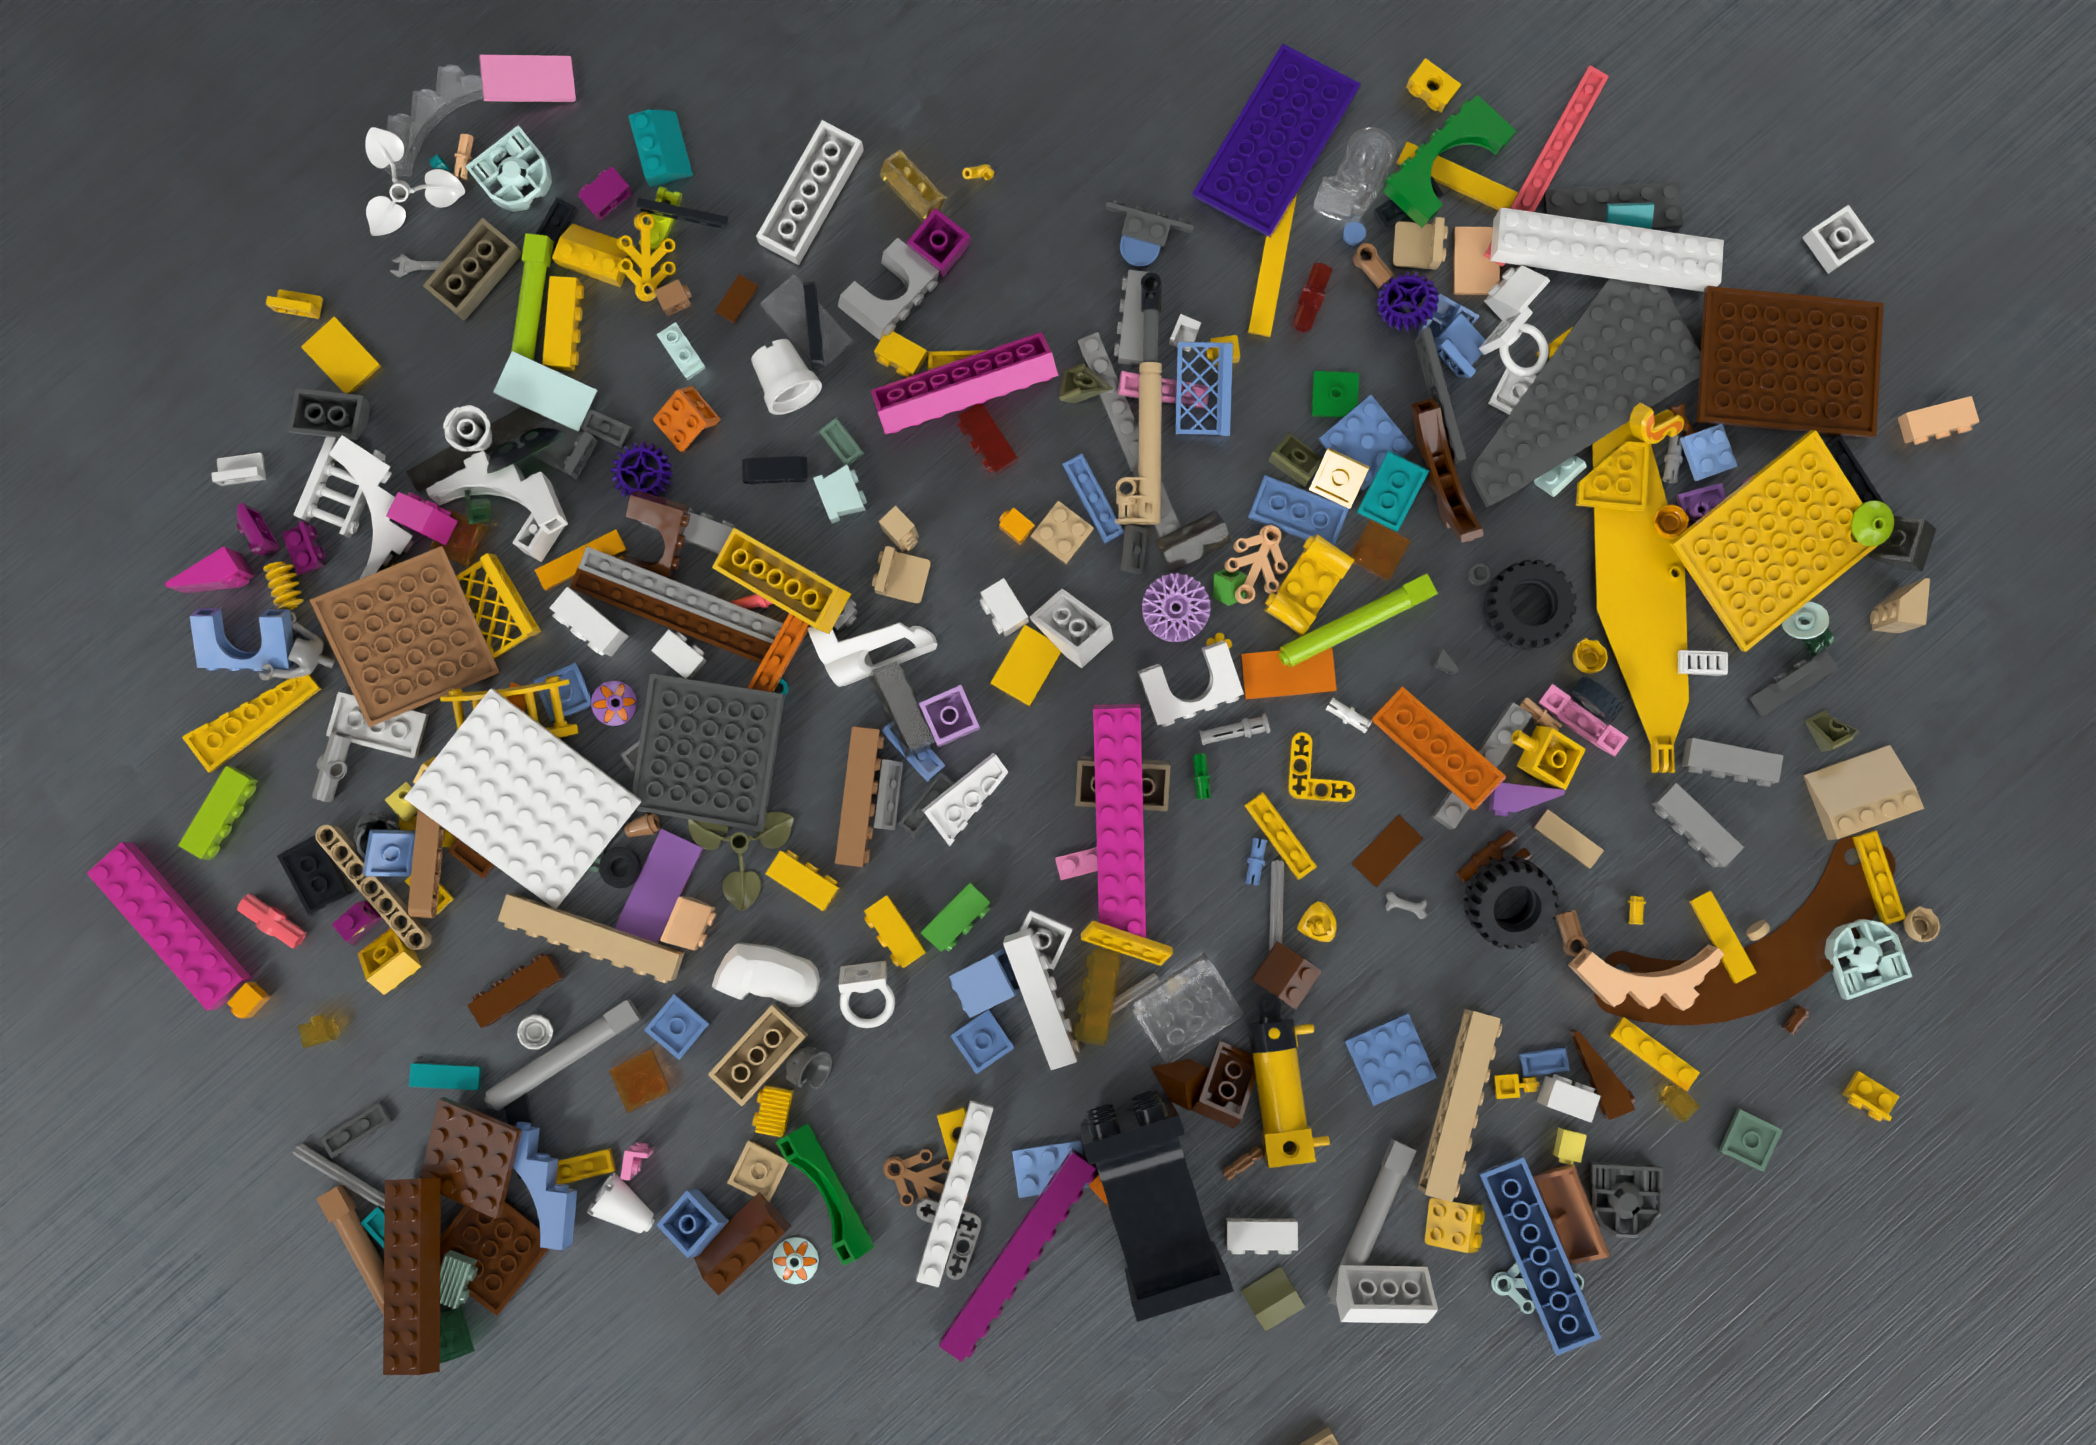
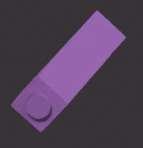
M1501 783L1490 794L1489 811H1495L1496 816L1509 817V813L1518 812L1565 794V790Z

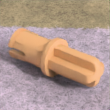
M469 134L460 135L458 151L454 154L456 162L453 175L458 179L461 177V180H467L468 170L465 166L473 159L471 151L474 137Z
M1525 698L1520 703L1521 708L1533 715L1531 718L1534 720V724L1538 723L1541 726L1551 727L1557 731L1560 730L1558 727H1562L1561 723L1547 713V709H1541L1529 698Z

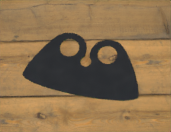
M535 428L527 431L519 439L521 444H525L523 447L517 448L518 444L516 442H507L498 446L493 451L487 466V473L499 471L529 457L556 442L566 433L550 428ZM531 432H538V435L531 440H525V436ZM506 445H512V449L506 453H499V450Z

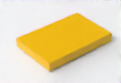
M335 316L301 346L346 394H352L381 367Z
M1024 625L990 684L1030 707L1059 658L1061 651L1049 638Z

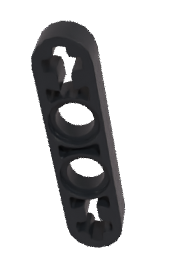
M815 281L804 282L803 288L812 369L824 368V356Z

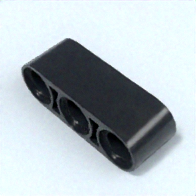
M788 456L742 459V483L744 484L799 483L808 481L807 457Z

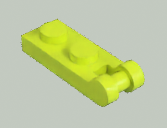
M660 186L655 201L664 203L665 200L671 201L670 205L680 206L682 193L677 191L673 193L668 191L667 188ZM651 214L654 218V226L650 229V250L655 251L660 246V242L667 239L674 219Z

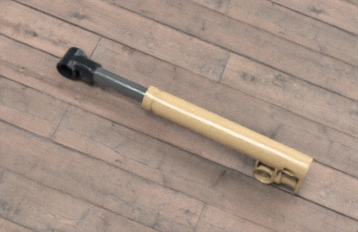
M1153 272L1146 273L1141 279V312H1144L1143 363L1139 364L1138 477L1121 478L1116 484L1118 519H1115V524L1154 525L1161 523L1162 364L1158 363L1159 312H1161L1162 284L1159 275ZM1151 280L1158 284L1152 290L1145 287L1146 283ZM1122 485H1132V492L1127 495L1121 493Z

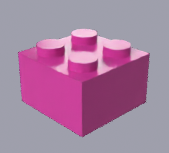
M398 492L386 517L443 545L447 544L458 522L450 517L451 512L431 501H425L411 492H408L407 495Z

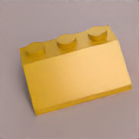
M572 224L560 236L552 257L560 267L620 288L626 274L618 270L617 263L625 258L632 260L624 250L617 246V238L576 224ZM622 240V245L626 247L628 243ZM623 262L622 267L627 270L628 264Z

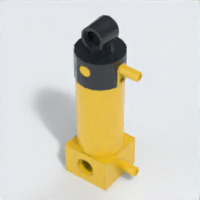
M1265 993L1258 997L1256 1001L1260 1021L1248 1024L1263 1130H1260L1264 1162L1269 1168L1316 1162L1314 1147L1329 1145L1330 1139L1329 1136L1312 1138V1130L1307 1125L1297 1055V1035L1313 1033L1314 1025L1304 1024L1295 1026L1294 1019H1282L1280 1017V1000L1272 994ZM1267 999H1272L1274 1002V1008L1270 1012H1265L1262 1007L1263 1002ZM1292 1141L1291 1148L1283 1150L1284 1143Z

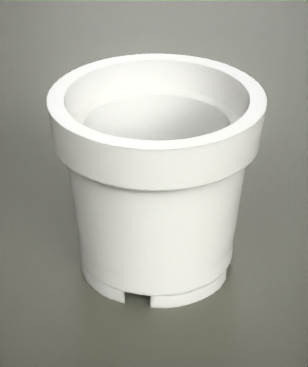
M788 339L775 340L772 342L774 346L766 348L764 345L751 358L765 393L764 400L770 413L775 415L790 413L802 408L811 402L822 389L820 380L813 371L807 368Z

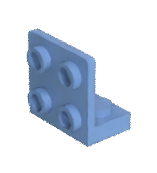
M1458 314L1434 340L1438 356L1458 378H1471L1476 372L1472 364L1481 356L1482 352L1478 348L1485 339L1463 314Z

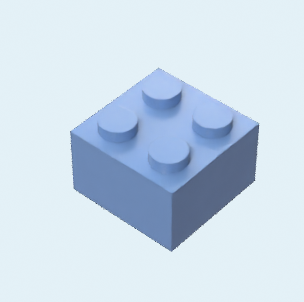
M699 1189L687 1190L659 1221L657 1226L687 1258L699 1256L729 1221Z

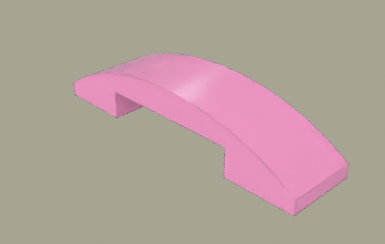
M1552 684L1538 703L1578 735L1615 757L1628 737L1610 724L1607 725L1571 700L1569 695Z

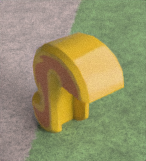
M1642 403L1634 407L1630 416L1632 435L1648 444H1657L1666 435L1674 437L1682 431L1684 426L1682 416H1674L1673 412L1668 409L1654 416L1652 408Z

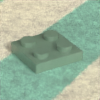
M1737 1108L1718 1151L1764 1172L1783 1130Z

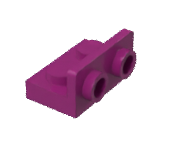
M305 521L298 522L299 526L282 532L296 573L300 576L325 566L323 560L325 553L322 547L318 546L315 539L318 537L313 525Z

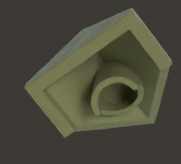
M1084 363L1064 370L1059 398L1061 401L1075 404L1114 388L1086 367Z
M1826 710L1805 720L1821 752L1833 750L1853 740L1861 732L1829 715Z

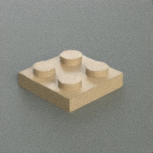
M1057 501L1032 533L1031 538L1067 565L1092 533L1094 527Z
M748 1140L727 1184L754 1197L761 1192L770 1202L789 1163L786 1162L783 1156Z

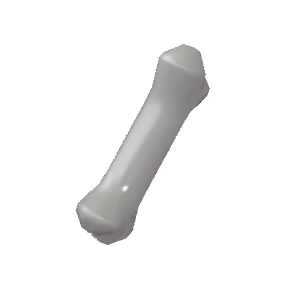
M1393 891L1386 894L1388 902L1385 908L1387 911L1398 907L1415 913L1419 919L1426 917V900L1420 903H1413L1398 898Z

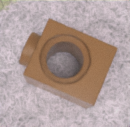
M679 279L654 290L667 317L691 306L689 298L692 297L690 290L686 284L682 286Z

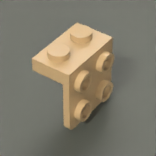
M1435 217L1432 224H1426L1423 228L1413 222H1397L1394 233L1393 265L1396 267L1437 270L1441 262H1444L1446 258V248H1443V239L1446 240L1448 226H1444L1445 218Z
M886 546L885 550L880 551L878 564L881 565L879 574L875 573L872 581L876 594L919 604L922 601L929 574L930 561L896 552L895 548Z

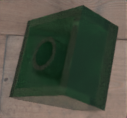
M459 1305L456 1309L450 1307L440 1311V1364L474 1352L475 1349L462 1307Z

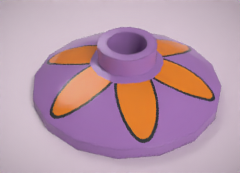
M609 681L601 684L595 689L591 697V708L594 716L600 722L609 726L625 724L633 717L636 711L637 700L635 693L628 685L620 681ZM612 699L619 701L618 707L611 705Z

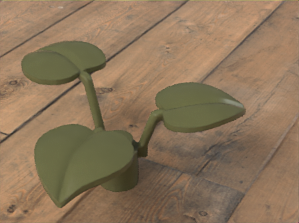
M767 812L764 831L753 830L757 835H749L748 837L742 832L724 837L728 832V826L688 819L689 832L698 846L705 850H715L719 847L721 840L730 841L732 850L738 853L740 873H729L723 880L722 890L726 899L739 911L749 908L756 901L761 890V881L757 873L753 871L745 873L743 853L749 849L750 841L760 839L761 844L768 849L782 847L790 837L794 818L792 815L783 812Z

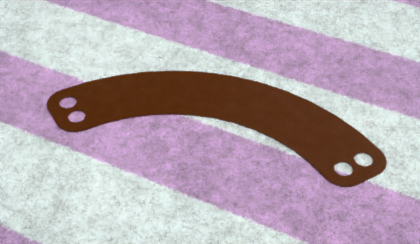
M1855 836L1845 837L1836 843L1817 886L1791 918L1771 934L1743 948L1757 973L1736 984L1732 981L1720 959V963L1715 968L1710 969L1702 983L1694 987L1699 995L1695 998L1694 1004L1684 1011L1673 1007L1663 996H1661L1659 1003L1650 1009L1639 1005L1628 993L1626 994V999L1621 1004L1613 1007L1605 1003L1594 992L1596 1003L1607 1013L1635 1021L1662 1025H1704L1727 1022L1757 1014L1781 1004L1809 988L1834 968L1830 960L1826 959L1824 953L1826 939L1834 929L1858 919L1872 921L1877 913L1861 862L1852 866L1845 861L1846 851L1851 848L1856 849L1852 838ZM1882 845L1893 877L1896 868L1895 858L1892 852ZM1856 927L1851 928L1854 939H1860ZM1627 951L1613 952L1604 960L1605 963L1614 968L1619 963H1625L1629 966L1630 972L1636 973L1664 971L1687 961L1649 958Z

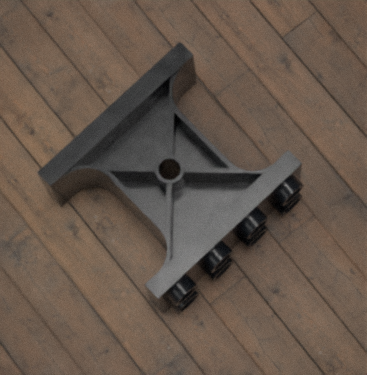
M1157 1089L1131 1097L1133 1109L1117 1114L1112 1103L1086 1111L1088 1123L1080 1125L1083 1148L1088 1164L1096 1163L1111 1217L1128 1268H1125L1130 1300L1137 1322L1234 1292L1228 1271L1214 1241H1210L1197 1194L1189 1174L1179 1141V1136L1185 1135L1179 1114L1169 1097L1160 1098Z

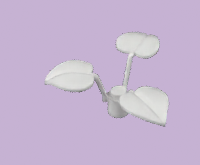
M376 127L369 129L365 143L367 156L370 162L377 168H385L390 164L393 185L389 191L393 200L391 201L386 196H377L372 198L367 205L366 216L371 235L389 234L402 226L406 218V211L396 202L405 201L410 193L426 189L425 197L427 201L433 206L440 208L452 205L465 194L464 186L460 180L452 173L443 169L428 171L425 174L426 184L410 188L407 182L398 180L394 162L399 161L403 157L404 144L402 140L390 131Z

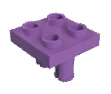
M1722 483L1676 495L1678 506L1689 516L1688 528L1727 498Z

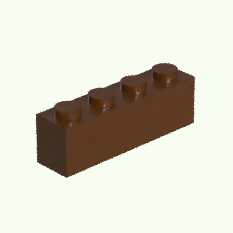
M541 953L530 960L532 964L526 968L523 965L511 972L512 977L507 980L502 978L491 985L493 989L486 993L481 991L472 997L473 1001L467 1006L481 1029L489 1027L566 978L552 954L543 955Z

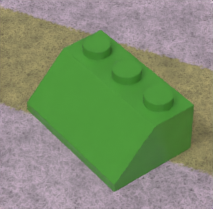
M969 883L930 922L921 934L941 952L945 949L949 952L958 943L956 938L961 933L966 935L975 926L972 921L977 916L982 919L990 911L988 905L991 902L972 883Z

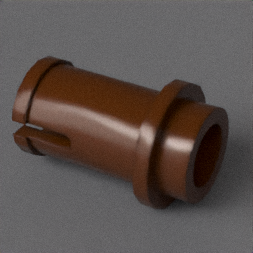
M1800 1005L1796 1008L1793 1007L1794 1012L1782 1026L1783 1029L1794 1036L1804 1021L1810 1019L1808 1017L1810 1012Z

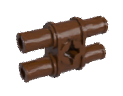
M1508 830L1494 842H1487L1488 845L1475 855L1472 854L1471 860L1459 869L1456 875L1465 883L1473 874L1475 875L1479 872L1478 868L1482 865L1488 866L1490 860L1496 858L1498 861H1501L1503 852L1514 844L1518 838L1511 830ZM1523 848L1514 855L1529 861L1533 858L1526 848Z

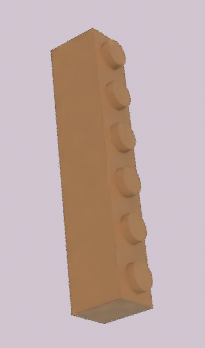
M852 726L835 864L865 867V863H869L871 850L867 849V843L873 837V826H870V819L875 816L876 812L873 795H877L879 781H875L876 771L880 772L882 758H878L879 749H883L884 735H881L879 729Z

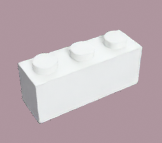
M1225 1218L1226 1249L1231 1250L1232 1254H1245V1250H1254L1255 1254H1269V1250H1278V1254H1292V1250L1298 1251V1222L1296 1219Z

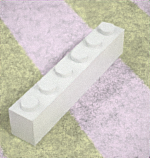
M1029 928L1005 936L1004 948L1050 1069L1054 1070L1076 1063L1078 1053H1081L1077 1039L1073 1040L1070 1033L1073 1032V1028L1069 1018L1065 1019L1064 1003L1061 997L1057 998L1055 993L1057 985L1054 977H1049L1047 971L1049 964L1046 956H1042L1040 953L1041 943L1038 935L1033 934L1032 929Z

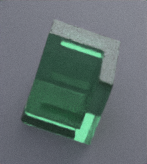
M464 490L469 524L492 522L489 498L470 500L469 490Z

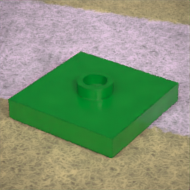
M1314 371L1311 417L1343 418L1358 405L1359 373Z

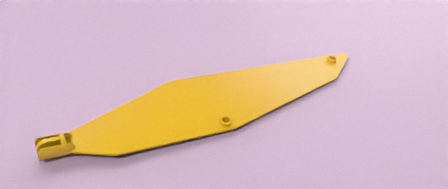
M1630 421L1592 444L1593 469L1627 441L1646 443L1632 435ZM1649 444L1646 510L1638 512L1594 507L1596 608L1650 742L1651 773H1657L1658 771L1659 773H1675L1674 743L1689 703L1688 674H1678V651L1687 650L1685 566L1670 545V542L1674 539H1665L1659 536L1653 526L1656 512L1663 506L1668 505L1653 449L1651 444ZM1672 570L1676 572V577L1672 576Z

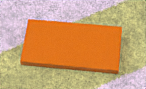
M1332 647L1291 668L1287 664H1282L1278 653L1281 652L1280 650L1241 654L1245 700L1337 691Z

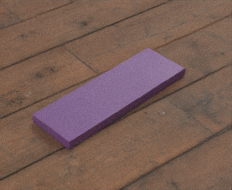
M661 829L615 925V929L659 944L677 899L682 896L703 848Z

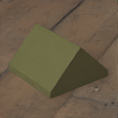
M1288 433L1272 452L1268 461L1305 487L1319 469L1323 457L1291 433Z
M1281 1266L1241 1290L1265 1332L1305 1307Z

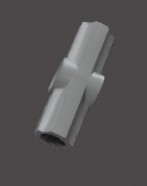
M340 731L331 732L325 754L321 755L317 761V768L320 771L312 794L313 798L323 802L333 801L338 782L347 772V765L344 762L351 743V735Z

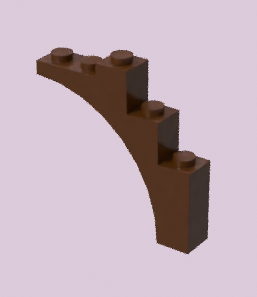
M1434 398L1411 404L1418 452L1425 460L1426 468L1429 470L1427 474L1428 482L1437 496L1440 519L1447 529L1451 528L1461 543L1483 537V528L1467 501L1453 464L1440 406Z

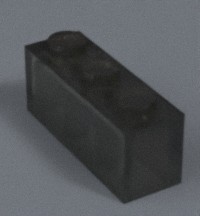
M1216 510L1155 540L1162 560L1170 572L1180 569L1232 542L1225 521Z

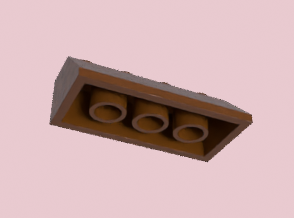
M761 1192L729 1220L699 1256L694 1257L703 1280L718 1296L791 1227L787 1220Z

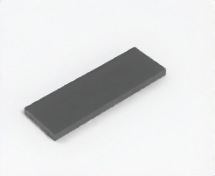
M1429 327L1422 329L1415 340V346L1429 397L1434 398L1441 408L1450 454L1454 467L1458 468L1465 461L1466 456L1431 328Z

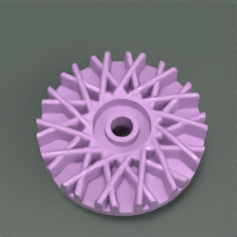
M1179 573L1163 575L1161 578L1156 579L1146 590L1142 601L1144 622L1149 630L1160 639L1169 642L1187 641L1198 635L1208 621L1211 610L1209 595L1206 593L1205 587L1201 586V583L1194 580L1192 576L1188 577L1187 574L1181 575ZM1173 604H1178L1180 606V610L1178 612L1172 610Z

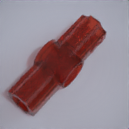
M1314 263L1307 285H1304L1299 298V306L1291 325L1296 331L1309 333L1312 328L1316 313L1320 310L1326 292L1324 291L1333 270L1326 264Z

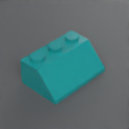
M649 109L628 115L644 176L650 187L693 176L675 111Z

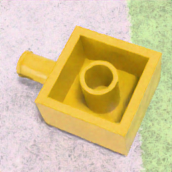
M1536 725L1531 737L1521 730H1516L1511 736V742L1524 749L1517 767L1549 787L1567 789L1586 750L1584 747L1551 727Z

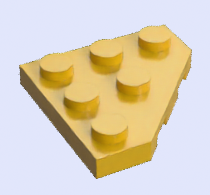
M1627 441L1577 483L1576 506L1644 512L1647 499L1649 444Z

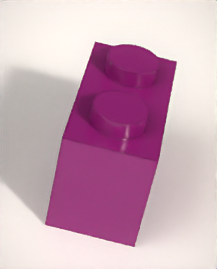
M611 166L609 169L602 170L598 174L597 179L592 183L584 185L577 195L597 220L601 221L630 197L633 191Z

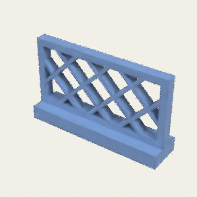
M1178 342L1176 434L1230 436L1233 342ZM1182 347H1193L1198 355L1188 363L1182 356ZM1196 347L1205 348L1200 352ZM1209 347H1219V357L1211 363L1203 353ZM1200 356L1210 365L1201 374L1191 366ZM1182 361L1186 364V366L1183 369ZM1219 361L1217 370L1214 365ZM1188 367L1198 376L1189 386L1182 380V373ZM1211 368L1218 374V380L1212 386L1202 378ZM1199 379L1209 388L1200 398L1191 390V387ZM1181 384H1183L1186 387V389L1182 393ZM1217 384L1218 393L1213 389ZM1187 391L1197 399L1188 409L1181 402V396ZM1210 391L1217 397V404L1211 409L1201 400ZM1198 402L1208 411L1200 420L1190 412ZM1181 407L1185 410V412L1182 415ZM1216 407L1217 416L1212 412ZM1188 413L1195 420L1196 424L1190 429H1180L1181 419ZM1211 414L1217 420V429H1206L1201 422ZM1199 425L1202 429H1194V428Z

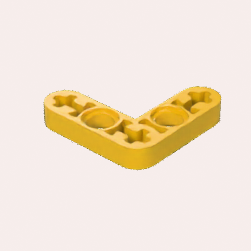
M1304 732L1295 734L1291 739L1288 775V792L1290 796L1306 800L1350 801L1355 795V788L1350 782L1310 779L1312 738ZM1300 736L1304 737V741L1308 742V745L1303 746V753L1307 752V757L1304 755L1294 756V751L1299 752L1300 746L1295 741L1299 740ZM1297 759H1302L1306 762V769L1303 772H1298L1294 768V762ZM1293 774L1297 776L1306 775V780L1301 779V786L1305 787V790L1301 791L1300 795H1297L1296 790L1292 789L1293 786L1297 785L1298 779H1293ZM1322 783L1327 786L1328 792L1325 796L1321 797L1316 794L1315 787L1317 784ZM1331 784H1335L1334 789H1342L1343 785H1345L1346 789L1350 790V794L1342 798L1341 793H1334V798H1331Z

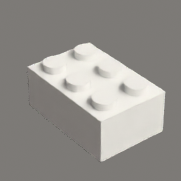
M568 587L550 606V609L555 612L552 616L566 627L572 626L570 631L579 639L585 642L587 640L590 641L588 646L601 656L607 654L612 657L629 637L589 602Z

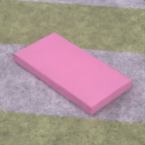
M479 56L484 101L575 102L576 100L571 56Z

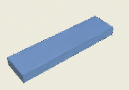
M1081 453L1062 463L1104 543L1106 544L1123 535L1125 531L1121 524H1115V519L1118 518L1083 454Z

